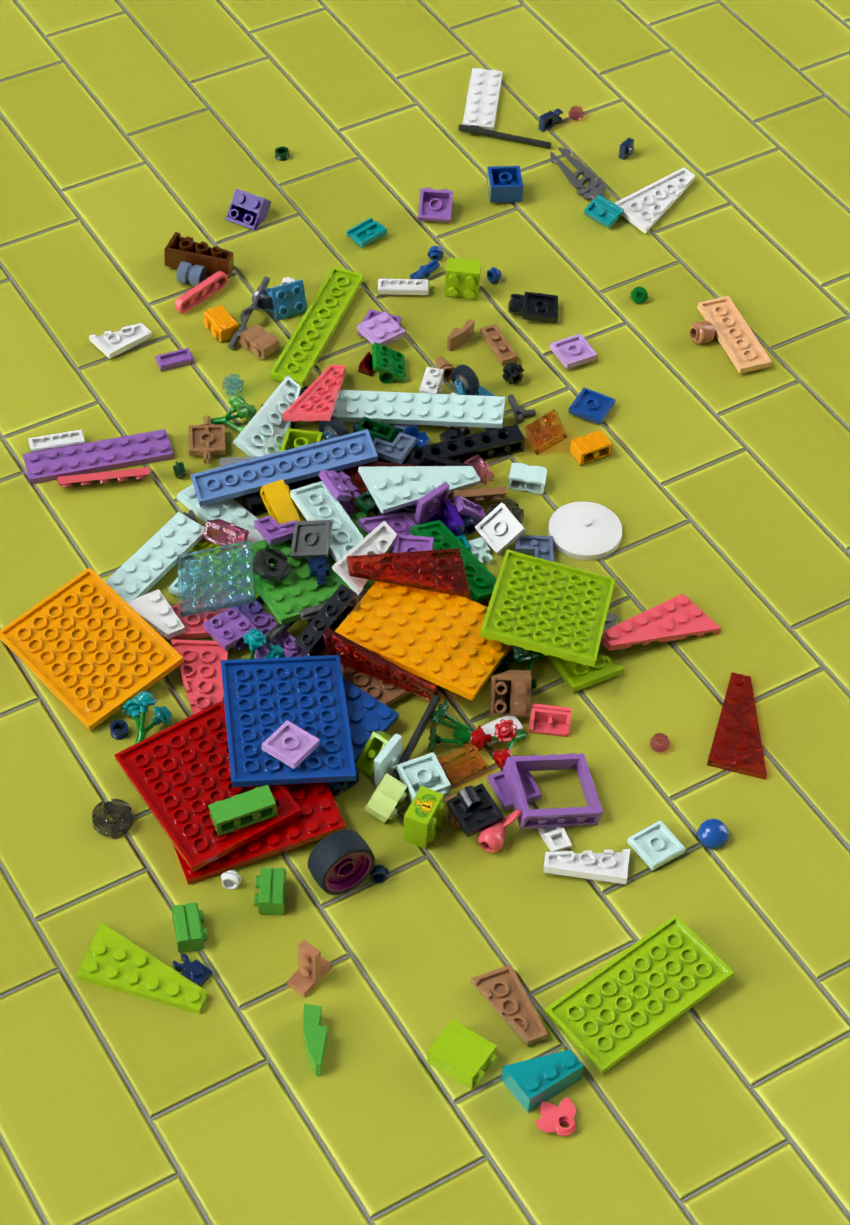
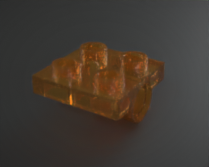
M555 409L525 426L536 455L567 438L559 414Z

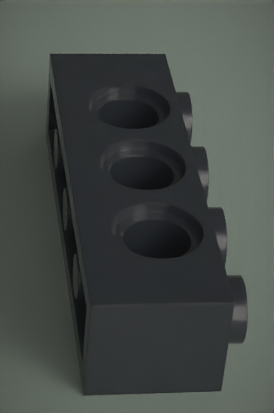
M343 584L338 587L293 642L299 654L302 656H319L333 639L335 630L360 602L356 592Z

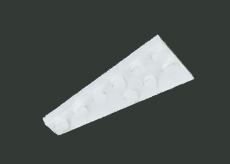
M684 167L614 204L624 209V213L621 216L646 234L695 180V175Z

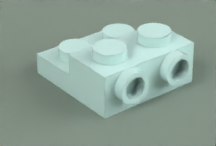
M434 752L398 764L396 767L403 784L407 785L405 792L408 793L407 797L410 803H412L421 786L444 794V798L447 797L451 785Z

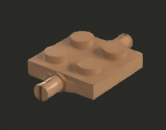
M207 415V420L206 416L203 417V424L189 425V456H204L203 462L207 464L208 459V464H210L211 455H226L225 425L211 424V417Z

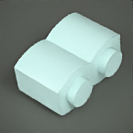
M512 463L507 488L514 491L543 494L548 469L541 466Z

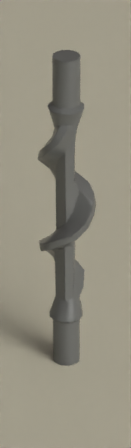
M265 276L257 291L252 294L251 306L242 311L240 316L242 323L233 334L228 345L229 349L234 350L240 339V333L248 329L247 322L253 310H260L257 307V303L261 295L266 291L265 289L270 282L269 277Z

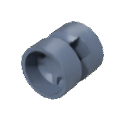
M182 261L177 270V282L183 284L190 283L191 286H197L206 279L207 269L205 266L197 264L193 266L189 262Z

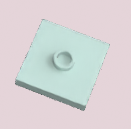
M394 734L374 759L376 787L386 773H393L402 756V736Z
M661 820L632 835L627 840V843L652 871L682 855L686 850Z

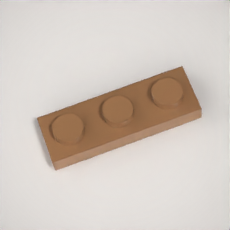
M496 324L480 328L481 336L502 366L511 362H518V355Z
M506 486L455 490L449 495V499L454 503L453 499L458 495L469 501H474V503H482L485 500L498 502L507 494Z

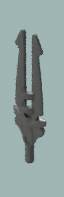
M558 148L577 169L574 174L553 152H550L551 162L558 164L576 189H581L577 191L578 195L583 196L586 200H595L598 194L605 198L604 191L606 187L602 183V179L599 178L595 181L596 176L570 155V150ZM582 174L584 177L579 180L578 177Z

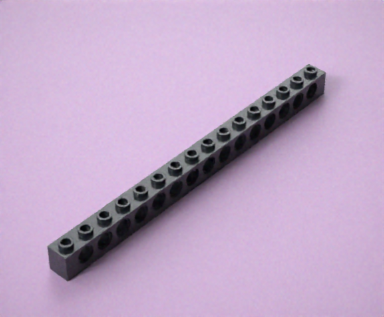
M516 424L413 448L401 465L378 458V461L336 472L344 471L352 479V484L357 486L359 490L368 488L358 472L359 467L417 466L424 452L464 464H473L523 452L525 438ZM317 476L287 485L291 491L322 480ZM260 491L243 495V503L246 510L251 514L258 515L268 512Z

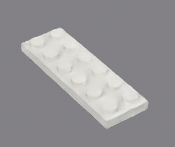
M472 68L462 125H474L481 129L494 131L503 71Z

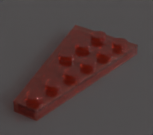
M460 548L347 556L346 559L349 576L470 598L471 593Z
M325 627L322 634L328 655H340L341 665L430 701L433 695L438 696L437 687L431 682L424 681L382 658L378 653L370 651Z
M732 672L707 766L766 780L767 772L751 677Z

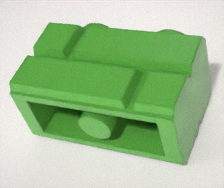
M262 867L260 876H256V888H259V893H255L254 906H258L260 915H283L285 909L286 869Z
M196 902L173 906L172 915L178 952L185 953L191 950H203L204 941L208 940L206 928L201 927V923H204L203 910H198Z

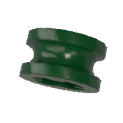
M283 146L276 148L275 158L279 161L288 160L289 149Z

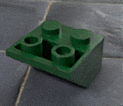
M363 417L356 427V432L368 429L372 442L375 438L392 443L397 435L403 433L404 430L367 417Z

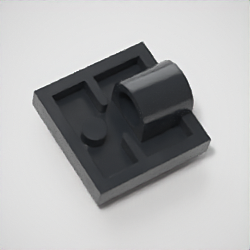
M483 783L476 787L470 785L463 788L457 796L447 800L446 803L467 838L503 820L504 817Z

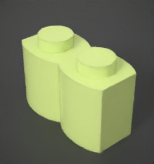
M386 773L365 806L364 811L383 823L387 819L392 820L397 812L395 806L398 802L402 803L408 794L405 792L407 785Z

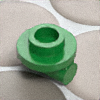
M636 287L630 292V298L635 303L641 304L647 300L648 292L643 287Z

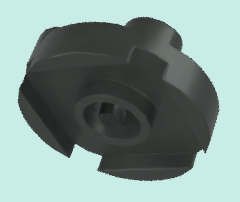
M269 548L264 551L260 549L253 559L252 570L255 574L260 575L271 583L279 584L280 581L288 577L291 571V564L289 565L287 562V556L277 549Z

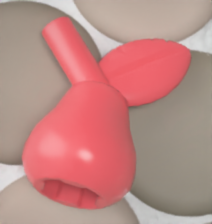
M516 810L506 818L503 817V820L483 829L478 835L479 845L487 852H499L504 845L506 827L513 823L522 811Z

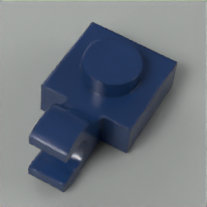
M328 558L308 559L310 576L317 578L318 585H326L325 577L330 576Z

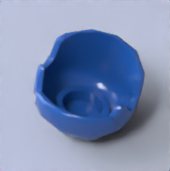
M408 426L403 430L404 434L416 437V444L413 448L429 445L430 438L426 435L425 431L419 432L417 426Z
M712 818L700 824L696 837L699 838L702 846L710 849H720L727 843L729 831L721 820Z

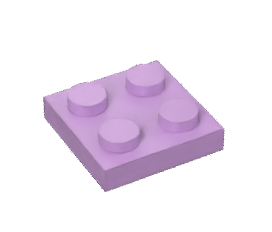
M386 312L357 325V330L372 345L375 342L381 345H388L404 337L406 332Z
M581 334L550 343V349L567 370L597 360V353Z
M287 720L262 743V750L295 769L319 746L320 739Z

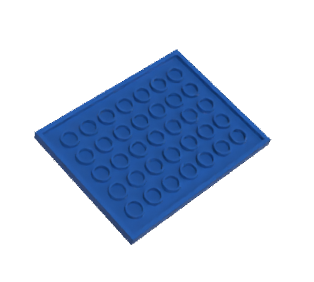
M340 655L221 660L232 787L356 781ZM287 720L320 739L319 746L295 769L262 750V743Z

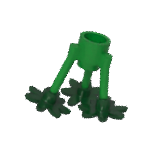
M447 700L443 704L440 703L438 705V710L433 712L430 720L433 723L436 721L437 724L441 723L454 729L452 736L455 739L441 738L436 733V726L431 728L430 736L428 737L430 741L428 748L431 752L434 751L436 744H440V742L461 746L462 743L467 744L471 738L472 729L450 716L446 711L450 707L447 705ZM446 718V719H448L449 721L453 722L454 724H452V723H450V722H448V721H446V720H443V719Z

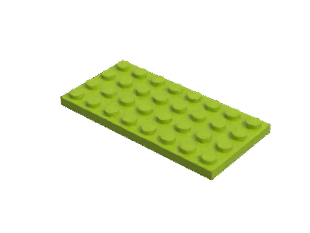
M675 914L545 1008L544 1013L601 1074H604L734 976V972Z

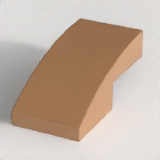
M468 319L462 329L456 327L448 336V351L457 349L473 336L475 321Z

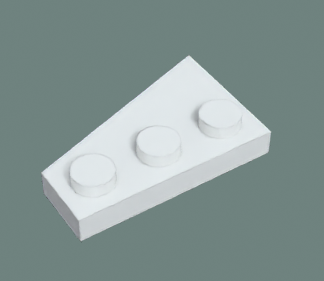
M142 323L122 327L121 331L117 332L106 331L104 335L100 336L95 334L89 335V341L109 359L152 338V332Z
M159 589L126 602L154 630L165 638L170 639L185 633V626Z

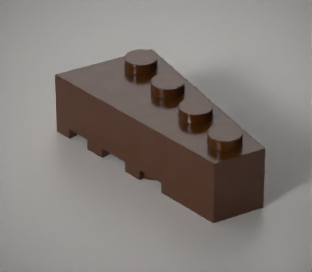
M178 232L174 233L164 249L165 266L173 269H178L179 264L185 261L193 266L196 264L205 266L207 269L206 275H213L218 271H222L228 275V279L234 270L233 252L216 246L211 248L208 246V243L203 241L201 243L195 242L189 236L186 238L181 237V233Z

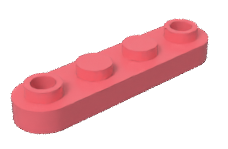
M222 271L214 273L178 297L175 301V309L182 314L186 313L222 289L227 284L228 275Z

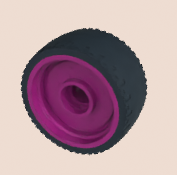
M346 829L334 832L320 841L309 855L307 865L314 880L326 893L339 895L353 890L365 881L373 870L375 857L369 845L356 831Z

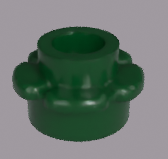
M176 461V465L173 466L175 477L179 476L182 479L181 477L186 476L184 463Z

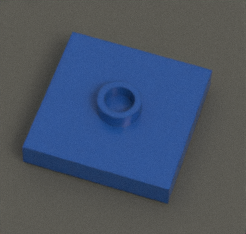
M584 387L569 407L568 413L601 425L615 405L616 399Z

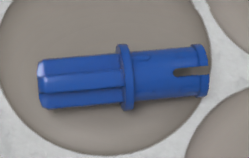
M434 259L427 265L420 266V269L410 275V279L430 277V273L438 269L440 263Z

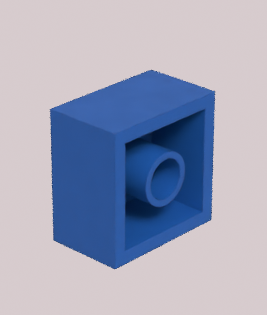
M520 166L487 168V188L490 203L522 202L523 181Z

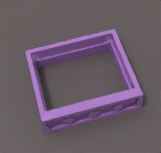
M584 754L531 755L507 758L503 772L515 811H522L517 818L520 829L598 825L603 811ZM576 769L588 807L529 810L518 772Z

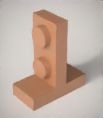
M303 940L298 945L299 969L287 981V986L305 997L332 969V964L321 957V951Z

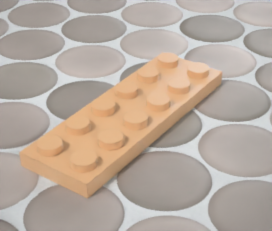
M729 296L698 303L697 308L705 321L711 322L714 326L716 338L739 374L771 367V359Z

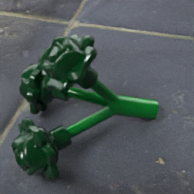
M513 646L515 659L505 656L496 668V671L503 673L508 671L509 666L514 665V663L528 661L527 670L531 672L533 662L542 658L543 654ZM531 676V679H532V680H531V691H532V689H535V688L537 687V685H536V679H535V678H532V676Z

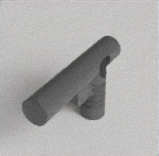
M511 394L507 397L518 424L523 423L524 417L536 416L535 409L525 410L524 406H518L514 395Z

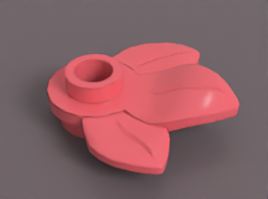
M565 1097L560 1102L559 1107L544 1101L541 1102L540 1114L542 1118L535 1122L537 1127L546 1133L556 1132L564 1137L572 1135L576 1129V1122L574 1120L576 1107L568 1097ZM561 1125H567L568 1128H563Z

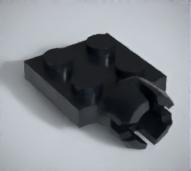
M526 291L524 295L511 294L510 297L512 298L508 306L510 314L523 315V319L557 323V295Z

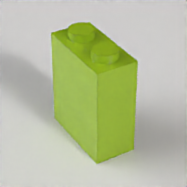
M452 1019L427 1051V1063L472 1089L476 1083H481L487 1068H492L498 1058L496 1055L497 1046Z

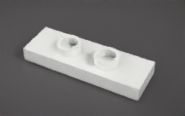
M378 279V294L429 295L428 279Z
M82 429L28 438L31 453L85 443Z

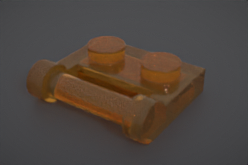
M470 742L443 757H437L452 786L487 770L486 762ZM467 755V756H465V757H463V758H460V759H458V760H456V761H454V762H452V763H450V764H447V763H449V762H451V761H453V760H455V759H457V758H459V757H461V756Z

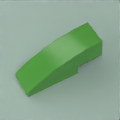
M304 1004L303 1035L305 1050L315 1075L321 1077L327 1042V1026H321L322 1006Z

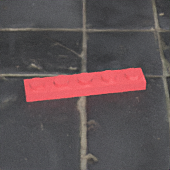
M149 467L60 476L57 477L58 484H62V487H71L75 482H80V485H90L93 480H99V483H109L112 478H117V482L127 481L130 476H135L136 479H146V475L150 474Z

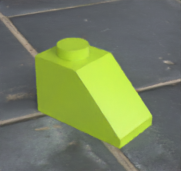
M373 731L355 766L370 777L373 776L374 759L392 737L384 731Z

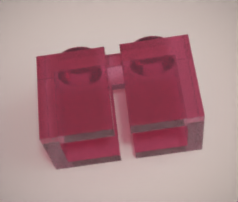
M222 519L207 520L203 539L215 544L219 543L220 546L234 551L236 548L246 546L249 531L233 526V524Z

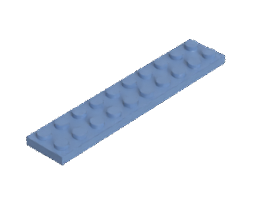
M366 429L191 474V480L199 506L201 507L259 492L263 485L283 479L286 485L317 477L321 470H333L336 472L378 461V455L369 431Z

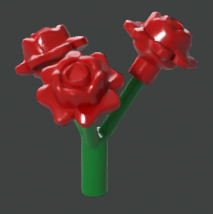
M501 719L500 724L495 725L496 731L494 736L485 734L483 728L478 726L476 731H472L471 744L481 751L484 744L492 740L510 742L504 751L499 749L493 752V761H495L499 768H503L507 758L512 757L511 749L514 743L526 739L527 735L525 732L516 733L517 725L513 724V720Z

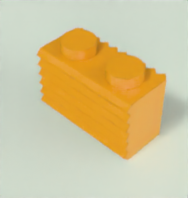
M221 304L204 311V326L209 328L213 337L218 338L220 342L231 339L233 334L239 329V324Z
M600 430L581 438L572 439L570 454H572L579 465L611 455L613 444L604 432Z

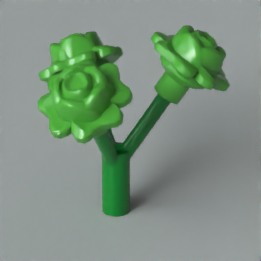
M230 396L228 401L231 406L230 411L223 417L212 418L211 424L219 425L226 423L241 433L246 426H238L229 420L246 418L251 421L256 415V409L254 405L249 406L242 396Z

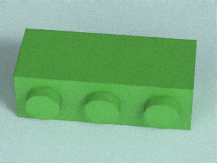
M268 785L256 787L251 791L236 794L228 799L216 801L208 805L210 817L218 836L278 816L276 802Z

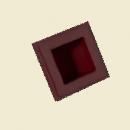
M367 352L358 368L359 373L372 376L374 373L370 352Z

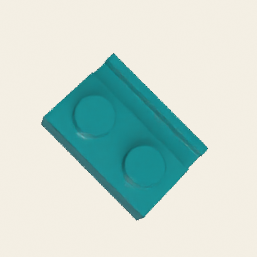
M599 194L583 210L586 216L609 229L620 218L619 216L624 213L623 208Z
M371 217L347 230L346 236L351 237L352 241L363 248L386 235L387 228L377 221L374 222Z

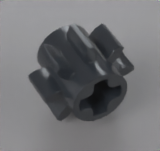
M516 362L506 364L502 370L504 372L502 377L505 382L508 381L510 384L519 383L524 376L522 374L524 369Z

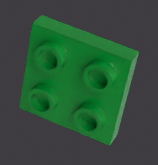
M375 342L372 345L373 370L379 373V380L385 384L391 383L394 380L403 383L406 380L405 356L398 351Z

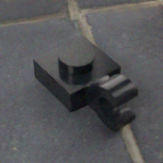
M452 426L440 434V440L443 442L465 437L471 431L468 427H458L456 429Z

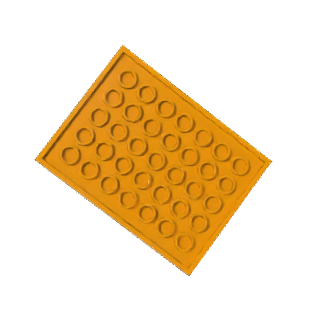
M391 565L386 568L333 633V639L472 701L513 646L479 636L488 607Z
M90 567L0 630V640L89 731L126 705L128 700L138 696L139 692L146 691L184 663L183 657Z

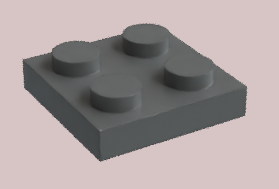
M330 520L295 522L290 557L292 559L327 558L333 523Z

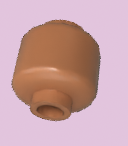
M709 321L695 322L689 330V335L696 344L709 343L714 339L715 328Z

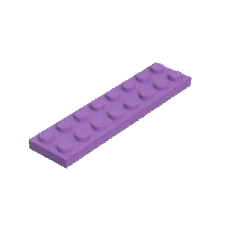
M166 429L23 454L30 484L57 480V477L97 473L174 459Z

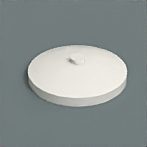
M573 502L560 507L553 513L549 521L548 535L553 536V546L562 554L578 560H598L607 557L618 548L622 538V524L616 514L605 506L593 502Z

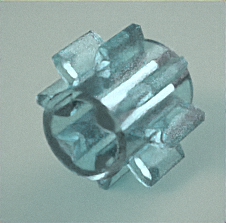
M230 373V377L226 376L224 378L223 389L227 390L226 394L236 396L237 392H242L244 381L240 379V375Z

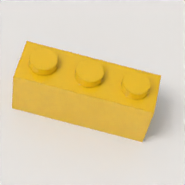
M283 479L262 486L260 490L262 500L269 516L271 515L279 525L297 520V522L304 521L302 517H299L297 505L290 497V488L287 484L285 485Z

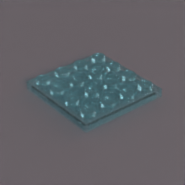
M251 540L177 555L179 613L181 617L256 602L255 573L252 570L254 555Z

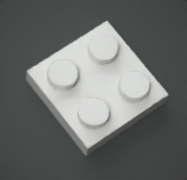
M500 503L475 526L476 530L498 555L526 531L503 503Z

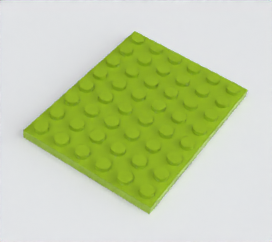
M506 549L479 636L488 640L503 642L506 645H514L525 650L536 651L547 656L558 657L565 661H573L584 666L594 667L616 579Z

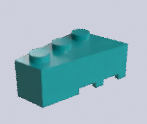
M569 1049L503 1066L501 1080L529 1113L540 1106L541 1102L548 1101L581 1080L583 1064Z

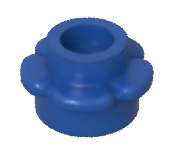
M432 246L427 253L431 260L436 259L437 261L442 259L444 254L439 246Z
M491 267L487 271V278L490 283H498L502 276L501 271L496 267Z

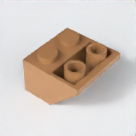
M509 670L491 677L490 715L530 716L532 680L530 670Z

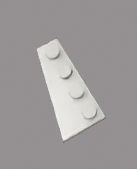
M383 521L332 566V569L357 595L360 594L395 539L396 532Z
M623 849V852L614 853L613 850H604V853H592V850H586L581 854H574L573 851L546 852L543 873L626 884L630 849Z

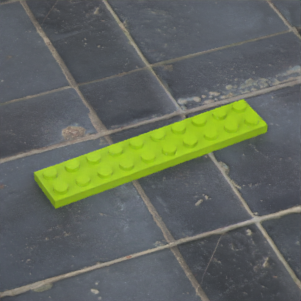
M334 266L331 268L272 368L270 379L282 382L288 375L303 387L364 281V274Z

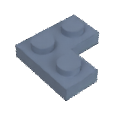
M399 433L392 443L375 438L373 444L378 458L401 465L416 444V437Z
M520 535L515 540V552L534 554V557L554 562L553 536Z

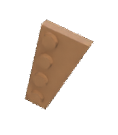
M511 964L471 978L472 985L527 1046L548 1038V1033Z

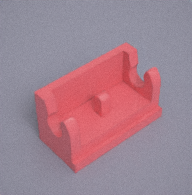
M532 703L529 733L569 737L572 708Z

